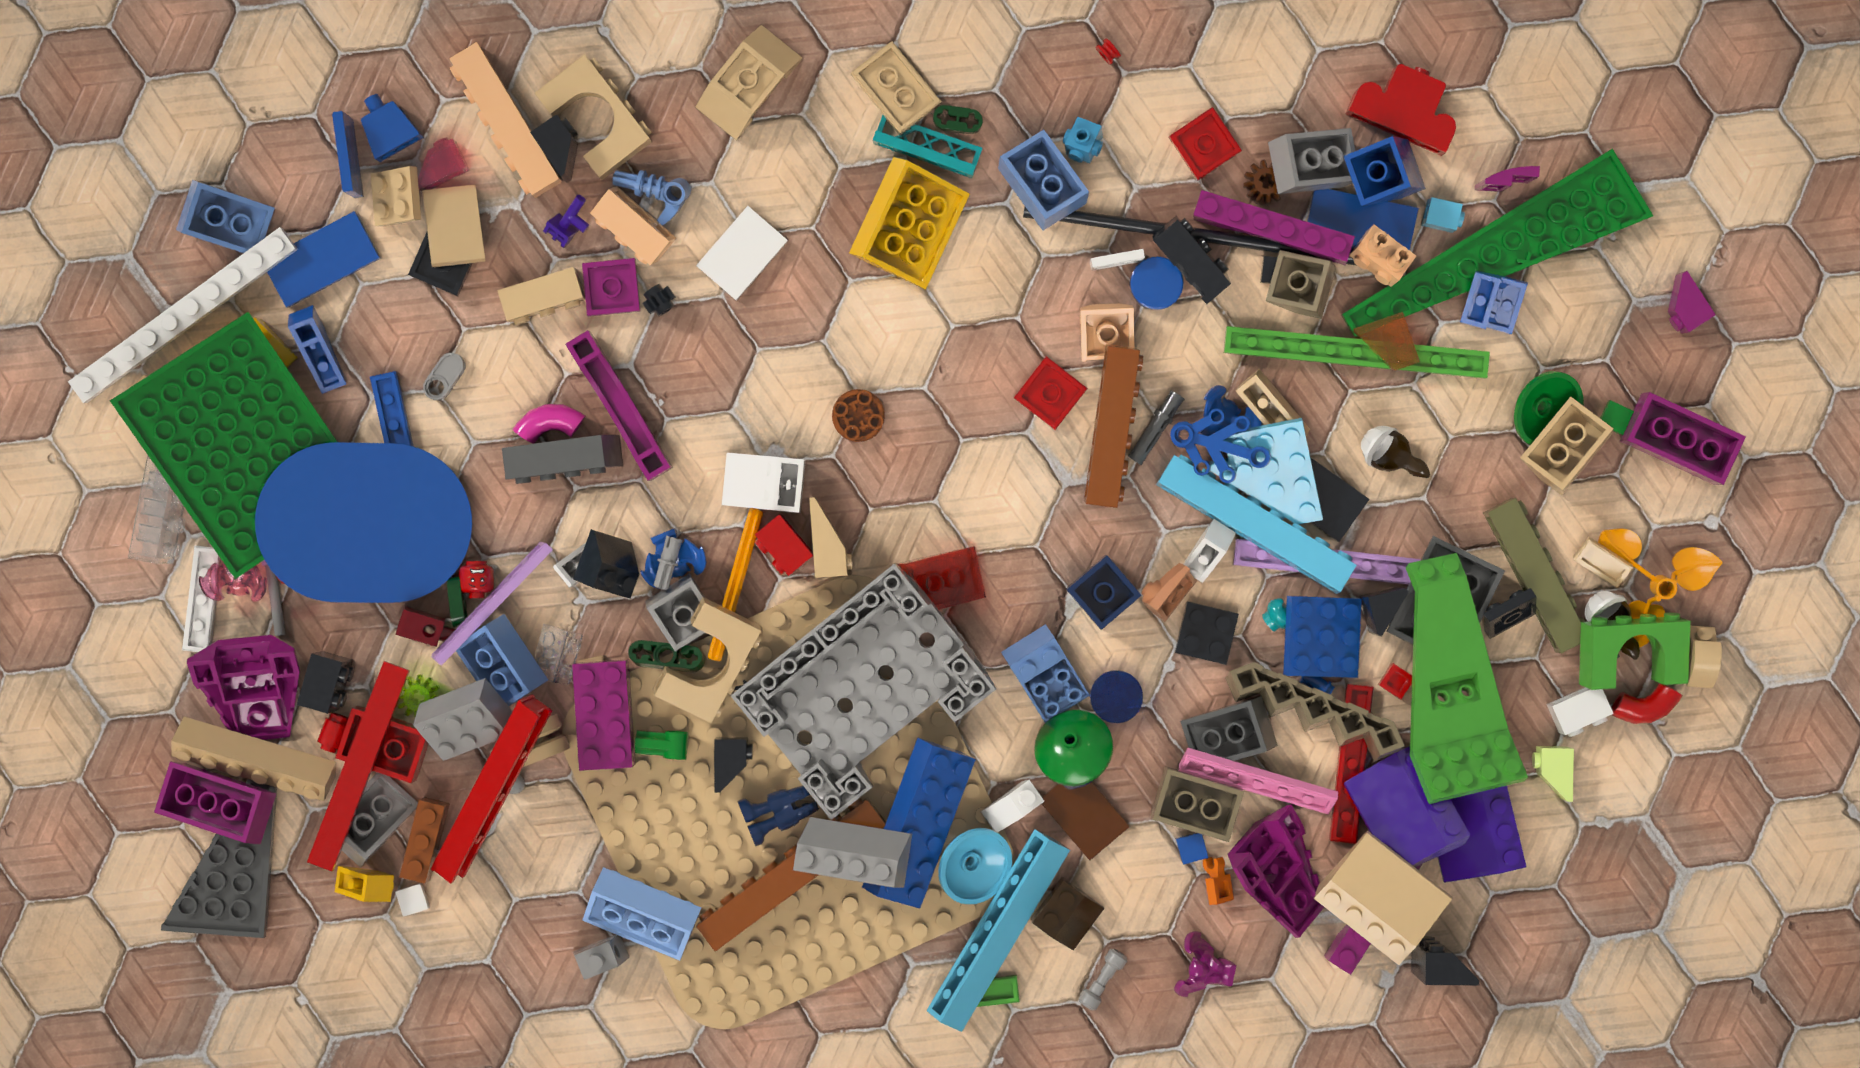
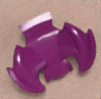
M1193 931L1188 933L1185 937L1184 948L1187 953H1194L1195 957H1193V961L1189 966V978L1186 981L1179 980L1174 987L1175 993L1179 996L1188 997L1189 993L1206 989L1208 984L1218 983L1223 986H1232L1237 965L1225 958H1215L1214 948L1201 938V932Z

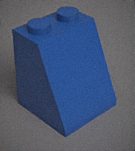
M1391 136L1344 156L1361 206L1402 199L1426 189L1408 139Z

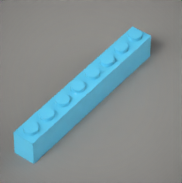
M1174 455L1156 483L1158 487L1211 519L1217 520L1239 536L1257 545L1335 594L1342 591L1357 566L1351 562L1353 558L1342 551L1336 553L1329 548L1330 544L1319 537L1313 539L1306 535L1307 530L1296 523H1293L1291 526L1283 521L1285 518L1283 515L1272 509L1268 512L1260 507L1262 505L1260 501L1251 496L1245 498L1238 494L1239 489L1230 483L1223 485L1215 480L1217 476L1212 472L1204 476L1197 475L1194 471V466H1192L1193 462L1183 455L1179 457ZM1203 468L1200 472L1204 473L1207 469Z
M1034 829L926 1010L940 1023L961 1032L965 1028L1070 852L1068 848L1057 840Z

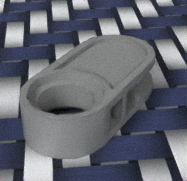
M447 353L439 359L423 384L424 393L428 398L442 400L449 395L465 370V361L460 355ZM435 380L441 381L444 385V390L440 395H433L430 391V384Z

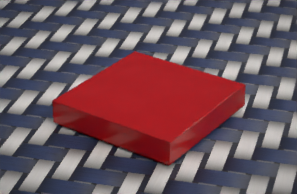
M1213 107L1168 137L1197 181L1242 151Z
M1046 356L1015 395L1014 399L1052 429L1056 430L1088 388Z

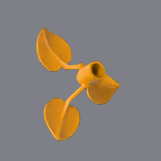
M1624 528L1606 529L1601 532L1598 543L1631 563L1634 568L1651 580L1650 590L1655 596L1649 598L1647 603L1641 600L1629 603L1632 619L1640 618L1641 614H1653L1656 617H1664V608L1658 604H1652L1653 602H1659L1661 598L1671 599L1677 592V583L1689 591L1703 588L1710 582L1717 569L1723 563L1716 555L1705 549L1687 547L1681 549L1673 556L1672 565L1676 571L1671 573V579L1665 575L1654 576L1633 560L1640 555L1642 550L1641 540L1633 531ZM1645 635L1633 637L1638 642L1639 647H1643L1650 642Z

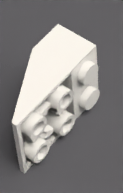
M727 453L722 505L801 513L806 460Z

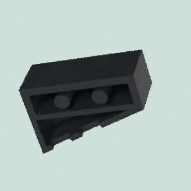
M1176 215L1152 236L1153 241L1172 264L1186 277L1187 282L1193 285L1201 294V299L1207 305L1231 284L1226 273L1229 268L1220 258L1215 260L1209 252L1212 249L1203 238L1197 240L1192 234L1195 229L1187 219L1180 220Z

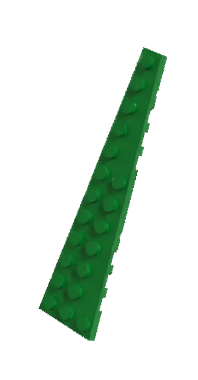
M1612 148L1403 276L1392 287H1385L1341 314L1353 336L1357 337L1470 291L1476 271L1505 277L1653 217V214Z

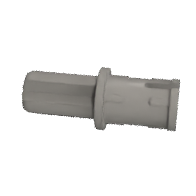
M666 536L661 558L657 560L660 563L654 581L656 588L663 590L669 588L674 566H678L676 561L683 540Z

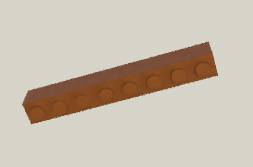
M868 797L864 800L858 798L848 806V812L842 816L838 814L832 819V821L880 829L886 824V821ZM796 844L784 853L786 858L778 864L774 860L762 869L764 874L759 878L755 879L752 876L741 884L743 889L736 895L730 892L720 900L722 904L714 911L710 907L698 916L701 921L697 923L696 927L715 952L818 876V874L793 870Z

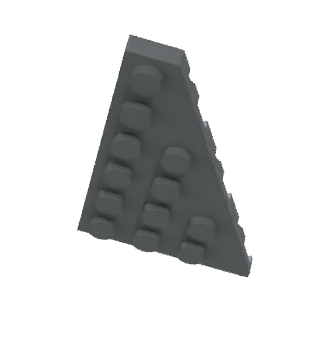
M250 779L246 782L247 784L277 793V787L258 784ZM276 797L261 844L243 843L215 834L212 843L206 849L203 858L188 879L166 920L162 923L161 931L254 938L266 937Z

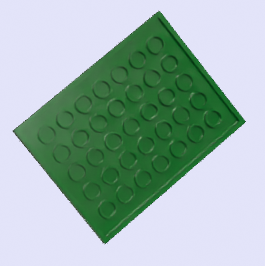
M246 312L109 400L235 579L264 560L255 532V513L260 493L270 475L287 458L305 448L323 443L337 442L249 312Z

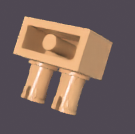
M1372 225L1365 232L1349 255L1354 259V263L1357 266L1369 270L1380 283L1390 287L1401 279L1416 257L1415 254L1376 225Z

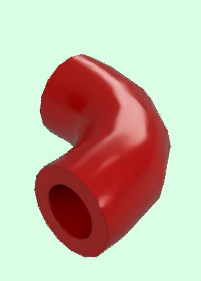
M1661 683L1658 684L1651 695L1645 698H1636L1621 692L1611 706L1614 713L1612 716L1632 724L1652 723L1667 716L1679 703L1683 695Z

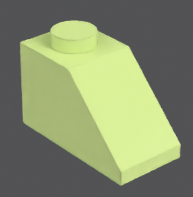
M1536 746V752L1532 754V766L1536 768V773L1561 799L1573 802L1574 749L1562 746Z

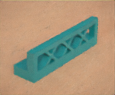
M882 115L872 140L873 144L973 178L983 149L982 147L916 124L901 136L897 135L894 137L883 133L887 119ZM915 131L923 134L926 143L922 145L911 143L906 135ZM927 135L934 137V139L929 141ZM939 140L946 141L951 151L942 154L934 151L931 144ZM952 144L957 145V146H960V147L957 148V149H954L953 146H952ZM965 148L974 151L975 155L972 164L959 160L956 153Z

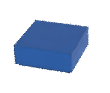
M1193 833L1175 838L1183 865L1208 858L1202 834Z

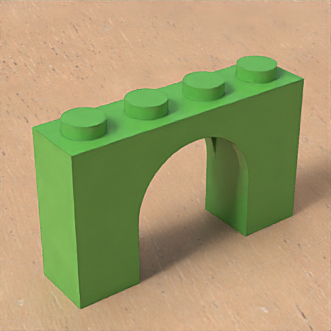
M1664 613V617H1656L1653 614H1641L1638 619H1632L1631 616H1616V620L1593 617L1590 622H1581L1579 685L1590 690L1616 688L1618 653L1627 640L1637 635H1645L1652 647L1651 680L1663 685L1688 683L1691 621L1681 618L1679 613Z

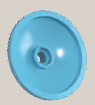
M987 828L971 829L960 834L947 846L939 863L938 876L942 889L950 898L962 904H977L990 899L997 893L1012 868L1010 846L1000 834Z

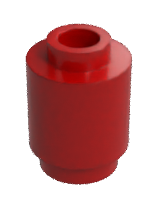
M331 712L329 718H325L317 742L321 743V749L336 753L348 717Z

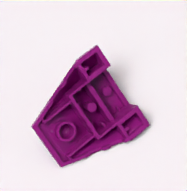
M273 635L217 640L187 659L188 669L194 686L202 690L207 697V703L210 707L214 706L220 714V720L228 730L261 740L290 737L300 673L295 648Z
M1287 805L1255 822L1227 855L1245 891L1295 938H1300L1323 910L1324 906L1314 899L1320 882L1317 873L1313 874L1309 859L1313 857L1311 850H1306L1302 836L1306 834L1304 826L1293 806Z

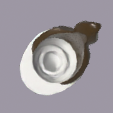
M1377 426L1368 430L1361 441V449L1367 465L1388 472L1402 468L1415 477H1430L1427 464L1411 454L1409 441L1404 435L1399 433L1398 429L1389 426Z
M1608 591L1594 594L1585 607L1587 622H1590L1593 617L1608 618V620H1616V616L1632 617L1626 598ZM1633 637L1627 640L1620 649L1622 653L1630 656L1633 660H1637L1639 657L1640 647Z

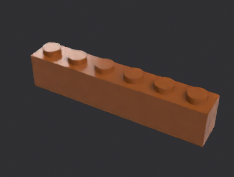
M1106 345L1084 495V502L1086 504L1118 508V502H1123L1125 487L1121 486L1122 476H1126L1128 471V460H1124L1125 452L1130 450L1132 443V434H1128L1129 424H1134L1136 408H1132L1133 397H1138L1140 382L1136 381L1137 371H1141L1143 366V355H1140V350L1136 348Z

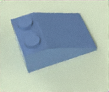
M192 180L176 230L183 234L245 253L265 238L275 208Z

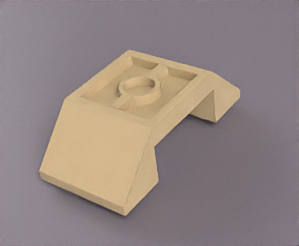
M760 25L743 40L710 81L695 108L737 141L753 121V115L782 79H787L803 58L764 26Z

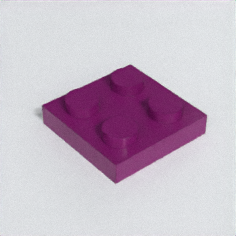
M635 258L582 263L588 317L641 311Z

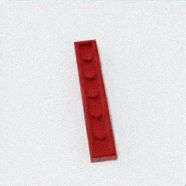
M1346 683L1344 702L1354 704L1371 713L1374 687ZM1364 738L1339 747L1334 790L1338 791V799L1332 808L1330 841L1357 843L1360 813L1344 786V782L1365 771L1367 744Z

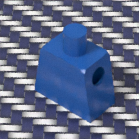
M378 94L371 95L364 100L370 113L361 118V123L373 156L379 162L386 160L424 138L394 101L384 105Z

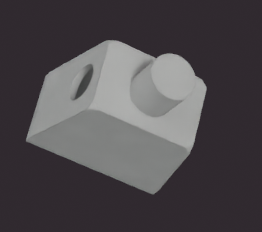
M616 934L573 951L584 980L616 968L629 958L622 937Z

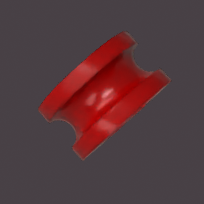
M1105 38L1103 45H1097L1095 48L1100 56L1111 65L1113 64V59L1120 58L1121 55L1117 48Z

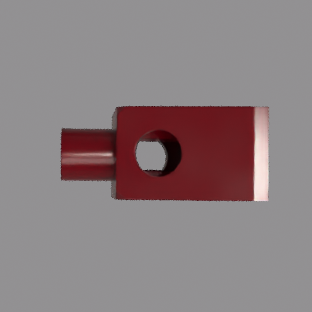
M405 605L395 635L437 647L438 641L444 642L455 629L444 626L445 618ZM426 625H432L436 630L430 634L425 632L423 628Z

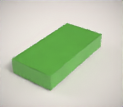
M1017 975L994 977L977 1007L1020 1002Z

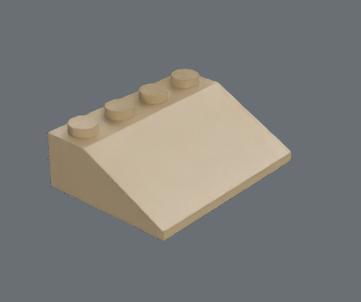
M1367 831L1318 885L1314 899L1400 965L1419 944L1453 897Z

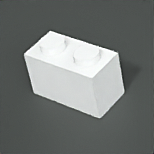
M1584 687L1546 704L1558 732L1563 735L1568 734L1569 737L1582 733L1584 731L1583 727L1589 724L1597 726L1608 721L1607 716L1614 714L1603 689L1590 690Z

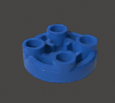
M1147 258L1140 262L1132 272L1130 278L1131 293L1142 307L1151 310L1168 308L1178 300L1182 293V273L1167 258Z

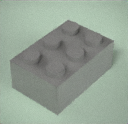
M1351 128L1285 134L1268 142L1278 194L1342 188L1353 184L1344 159L1345 155L1356 151Z
M484 678L420 703L413 726L444 761L497 741L512 710L487 679Z

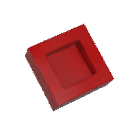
M1391 663L1378 685L1401 700L1412 684V675Z

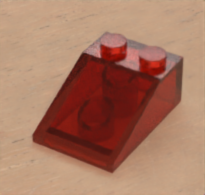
M975 546L897 563L903 571L916 581L938 610L986 598Z

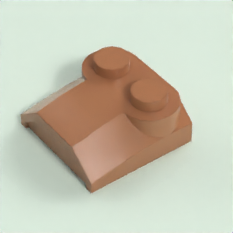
M1178 563L1160 580L1154 583L1150 581L1144 587L1142 601L1152 613L1166 622L1197 580L1191 574L1190 568Z

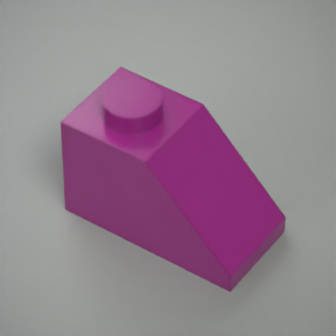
M1684 271L1677 274L1674 280L1668 313L1671 316L1669 321L1672 327L1684 334L1697 328L1716 314L1689 272Z

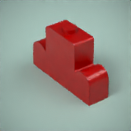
M1399 64L1393 69L1383 92L1377 83L1366 82L1355 91L1345 113L1391 135L1408 139L1410 143L1440 156L1447 152L1456 131V122L1453 117L1444 113L1435 115L1446 84L1429 76L1430 72L1423 68L1415 67L1413 69L1403 64Z

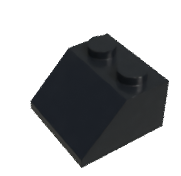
M556 114L530 133L560 177L568 183L572 180L578 142L574 137L578 133L566 117L561 120Z
M591 529L573 580L598 590L631 599L639 577L632 542Z

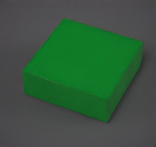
M1608 400L1600 419L1611 426L1613 432L1623 435L1634 411Z

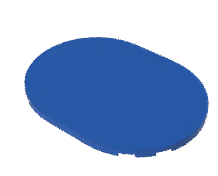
M334 442L305 448L287 458L274 470L266 481L258 499L255 513V532L265 562L278 579L294 591L306 597L325 602L395 603L414 600L433 592L456 572L469 547L472 533V513L467 494L458 477L443 461L425 450L395 443Z

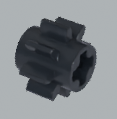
M657 284L643 294L647 300L642 304L650 315L655 312L660 317L675 306L671 300L676 298V296L668 286L663 289L660 284Z

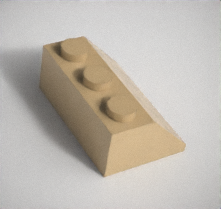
M1570 397L1520 459L1540 480L1562 496L1611 437L1613 428L1574 398Z

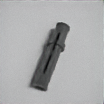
M1170 390L1160 408L1154 411L1155 415L1128 455L1129 458L1140 465L1143 464L1164 429L1173 422V416L1185 400L1182 396Z

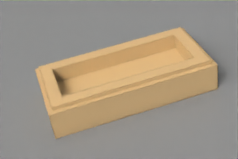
M1590 537L1587 538L1573 557L1574 561L1616 588L1621 585L1633 569L1631 563Z

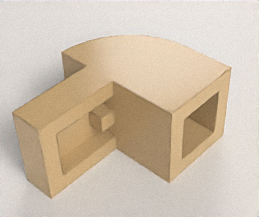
M1690 625L1689 678L1686 686L1713 688L1721 667V642H1717L1715 627Z

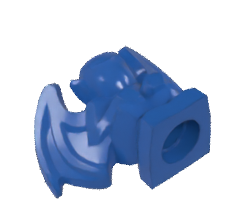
M1216 385L1212 387L1203 398L1206 400L1203 417L1209 415L1212 409L1219 408L1225 412L1226 418L1224 422L1212 424L1200 431L1199 434L1210 436L1232 424L1237 415L1241 413L1242 410L1232 400L1223 397L1221 401L1222 396L1226 393L1224 386ZM1247 407L1245 416L1250 419L1251 427L1261 426L1259 418ZM1218 411L1214 412L1213 420L1216 422L1220 421L1221 413ZM1245 419L1238 421L1239 428H1246L1247 421Z
M676 528L651 538L652 543L656 545L655 554L648 553L645 571L641 570L640 572L644 580L654 588H656L654 581L660 563L657 560L661 558L666 536L677 537ZM684 539L676 561L678 566H674L671 579L673 577H682L688 571H691L686 563L693 565L696 575L703 573L707 561L702 546L699 549L691 541Z

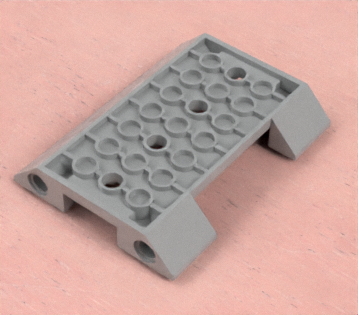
M894 563L734 692L731 697L763 737L768 734L801 774L798 780L832 820L873 787L860 763L861 760L937 700L950 718L956 722L994 692L996 687L983 664L921 587ZM925 632L931 633L935 638L934 645L930 647L924 646L920 641L921 634ZM888 665L893 669L894 675L891 679L881 677L879 673L881 666ZM842 698L850 699L853 703V709L849 712L841 710L839 700ZM802 730L809 731L812 735V742L809 744L802 743L798 737L799 732Z

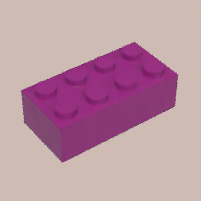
M1651 392L1641 393L1620 442L1713 485H1724L1746 436Z
M629 659L572 664L579 771L631 768L635 766Z
M170 761L154 813L243 843L261 844L277 793L187 763Z

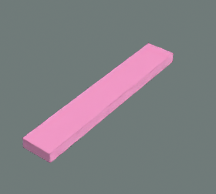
M1187 748L1179 763L1178 771L1325 814L1330 813L1338 799V791L1191 748Z

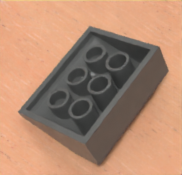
M1432 536L1421 560L1457 553L1467 576L1480 623L1505 570ZM1410 581L1407 587L1409 593L1390 622L1386 632L1413 645L1415 590Z

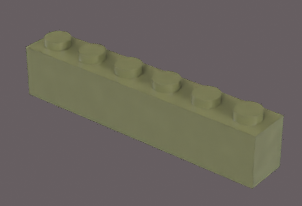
M1510 498L1483 512L1523 591L1531 588L1535 593L1536 616L1554 651L1562 654L1579 645L1581 622H1585L1582 617L1578 618L1574 610L1577 608L1573 597L1570 594L1566 595L1562 587L1565 582L1558 571L1554 572L1550 564L1553 560L1546 547H1541L1538 541L1540 534L1534 524L1530 525L1525 516L1528 514L1524 503L1516 498Z

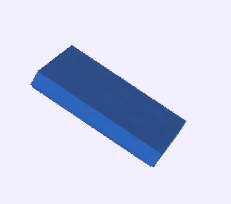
M343 111L333 112L332 117L342 191L353 198L364 197L353 118Z

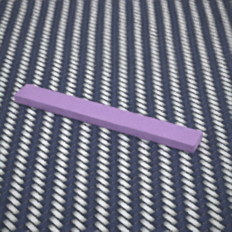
M1236 539L1233 565L1299 572L1252 542ZM1342 551L1353 558L1351 562L1357 565L1349 577L1356 579L1409 584L1410 578L1406 571V566L1408 563L1421 561V559Z

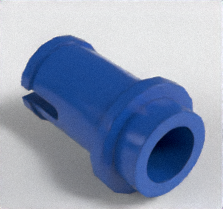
M1302 676L1299 681L1310 688H1316L1328 694H1331L1335 688L1331 685L1332 681L1329 680L1327 682L1321 677Z

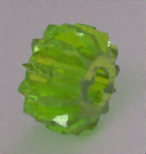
M423 674L417 675L416 681L412 676L407 678L408 685L405 684L403 688L404 693H401L400 699H403L404 702L398 704L399 709L408 707L405 711V716H410L414 711V717H416L419 703L418 699L414 698V694L418 693V690H420V695H424V700L420 701V703L440 696L434 695V691L440 689L439 685L430 687L433 682L432 677L426 679L425 682Z

